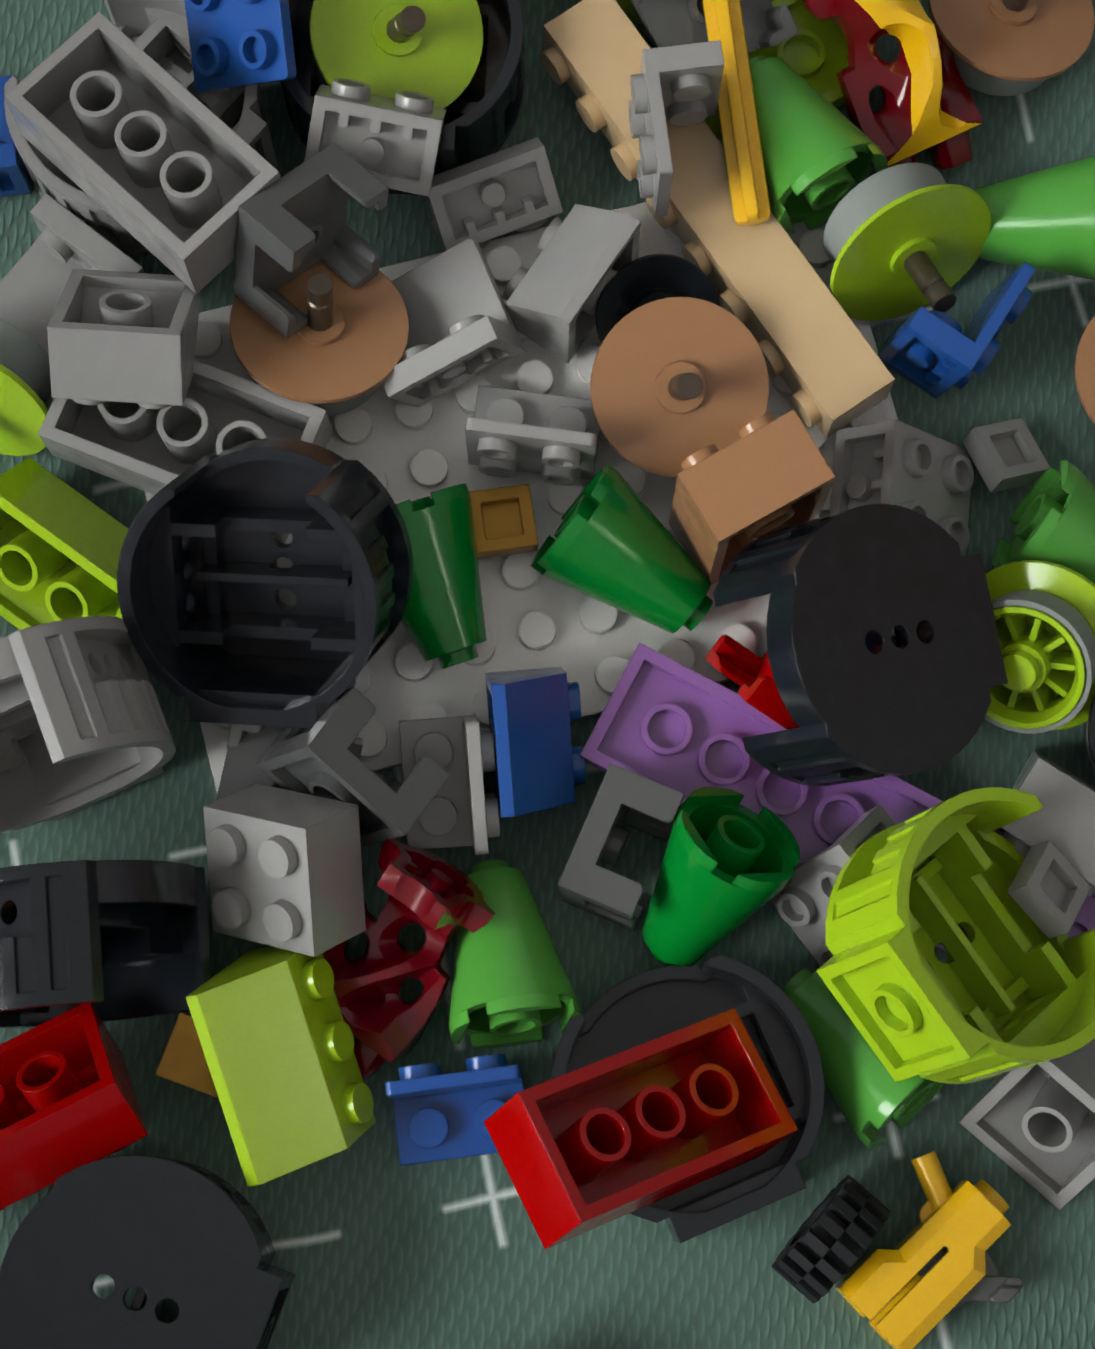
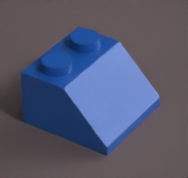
M562 667L485 673L489 728L493 732L495 771H492L495 797L498 800V810L501 818L515 817L576 802L574 785L585 784L586 782L585 759L580 757L583 746H572L570 721L581 720V700L578 682H567V673Z

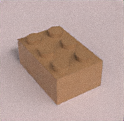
M794 409L777 419L772 412L763 414L749 422L739 431L738 434L741 439L721 450H718L715 444L708 445L696 451L681 463L683 471L677 475L669 525L685 552L709 579L711 585L719 581L732 559L755 539L769 532L820 517L835 475Z

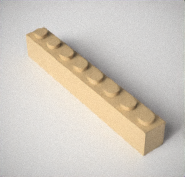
M582 0L543 25V52L540 53V57L551 78L558 85L566 82L576 95L578 100L575 101V105L586 126L594 133L601 129L613 146L610 149L612 159L622 175L629 181L634 178L638 180L637 160H640L639 138H632L628 111V100H632L630 75L641 73L642 51L650 47L616 0ZM666 121L673 165L668 215L655 217L652 197L646 198V204L652 216L663 229L666 230L669 227L674 229L684 243V246L681 247L684 258L699 267L720 292V295H718L720 307L735 315L751 331L763 352L768 374L771 377L780 375L793 392L790 396V402L799 418L810 428L816 424L825 438H828L837 429L843 428L886 399L895 378L773 213L769 220L755 226L738 225L734 221L724 148L706 122L702 121L690 126H674L669 121Z

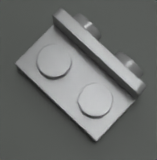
M334 78L332 86L321 85L314 97L304 162L334 143L389 187V189L429 197L446 110L433 107L434 98L421 93L397 91L395 99L370 94L371 86L357 80Z
M538 137L434 175L429 197L426 196L434 219L431 222L434 233L445 251L466 239L478 242L482 249L490 242V239L514 230L523 232L536 229L543 225L547 218L563 212L546 150Z

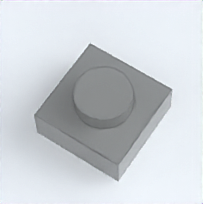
M1022 418L974 427L962 441L990 493L1034 484L1050 468Z
M1049 840L1030 848L1007 893L1050 939L1069 933L1091 886Z

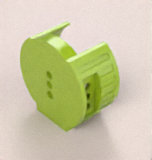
M987 787L963 792L912 816L904 822L876 833L854 851L837 876L831 891L825 922L826 946L833 954V957L817 969L816 972L895 1082L917 1075L927 1080L947 1084H968L983 1081L1007 1071L1026 1068L1068 1055L1084 1047L1095 1038V928L1069 938L1066 933L1049 939L1007 893L1025 857L1016 852L1014 844L994 830L1043 808L1044 806L1036 795L1004 787ZM958 925L962 926L966 930L968 938L965 936V934ZM940 944L945 948L947 952L945 963L940 962L936 958L934 952L935 945Z

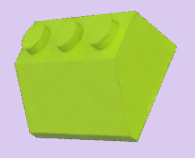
M31 457L0 475V616L19 630L54 621L80 617L110 616L123 619L118 601L117 570L122 545L129 529Z
M273 946L252 949L185 997L248 1187L264 1184L346 1150L376 1123L373 1113V1096L369 1087L363 1082L354 1054L353 1033L350 1026L343 1019L334 991V974L322 953L312 957Z

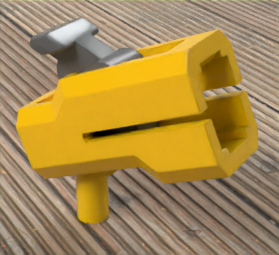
M935 1150L911 1159L927 1199L919 1210L920 1222L893 1249L871 1248L834 1286L841 1296L863 1318L866 1316L870 1320L868 1324L893 1349H913L955 1306H959L965 1301L1008 1303L1023 1287L1021 1277L999 1276L997 1266L986 1251L1011 1226L1003 1215L1009 1209V1205L983 1179H980L975 1185L971 1184L968 1180H961L951 1189Z

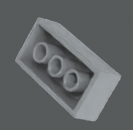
M100 12L93 16L4 96L21 134L196 294L236 257L238 206L281 178L280 172Z
M194 360L193 377L183 406L171 405L163 409H147L141 407L138 403L111 401L98 405H82L73 399L54 398L38 432V436L53 456L155 495L206 454L219 455L233 446L264 438L296 439L326 448L333 431L327 410L309 403L281 397L257 383ZM275 532V535L280 542L285 544L289 533Z

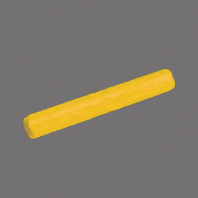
M702 0L708 41L721 40L724 60L717 106L733 218L738 225L755 226L769 220L772 213L741 0Z

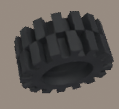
M847 1175L845 1179L839 1182L835 1189L833 1188L824 1201L819 1203L810 1217L802 1223L797 1233L790 1238L785 1245L786 1247L779 1253L776 1261L772 1264V1268L808 1300L816 1303L830 1291L834 1283L837 1284L847 1269L852 1267L859 1259V1255L868 1248L873 1241V1237L885 1225L884 1222L889 1218L891 1210L853 1177Z

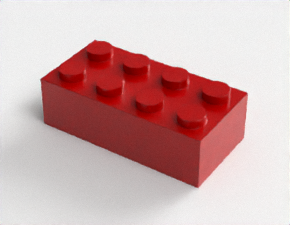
M82 1003L0 1044V1211L54 1184L58 1177L69 1171L100 1160L148 1136L122 1052L91 1003Z
M735 1008L517 1092L484 1121L545 1250L754 1160L798 1130Z

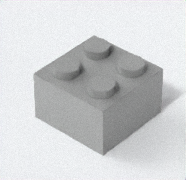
M256 783L203 806L214 932L316 957L366 931L359 809L357 804Z

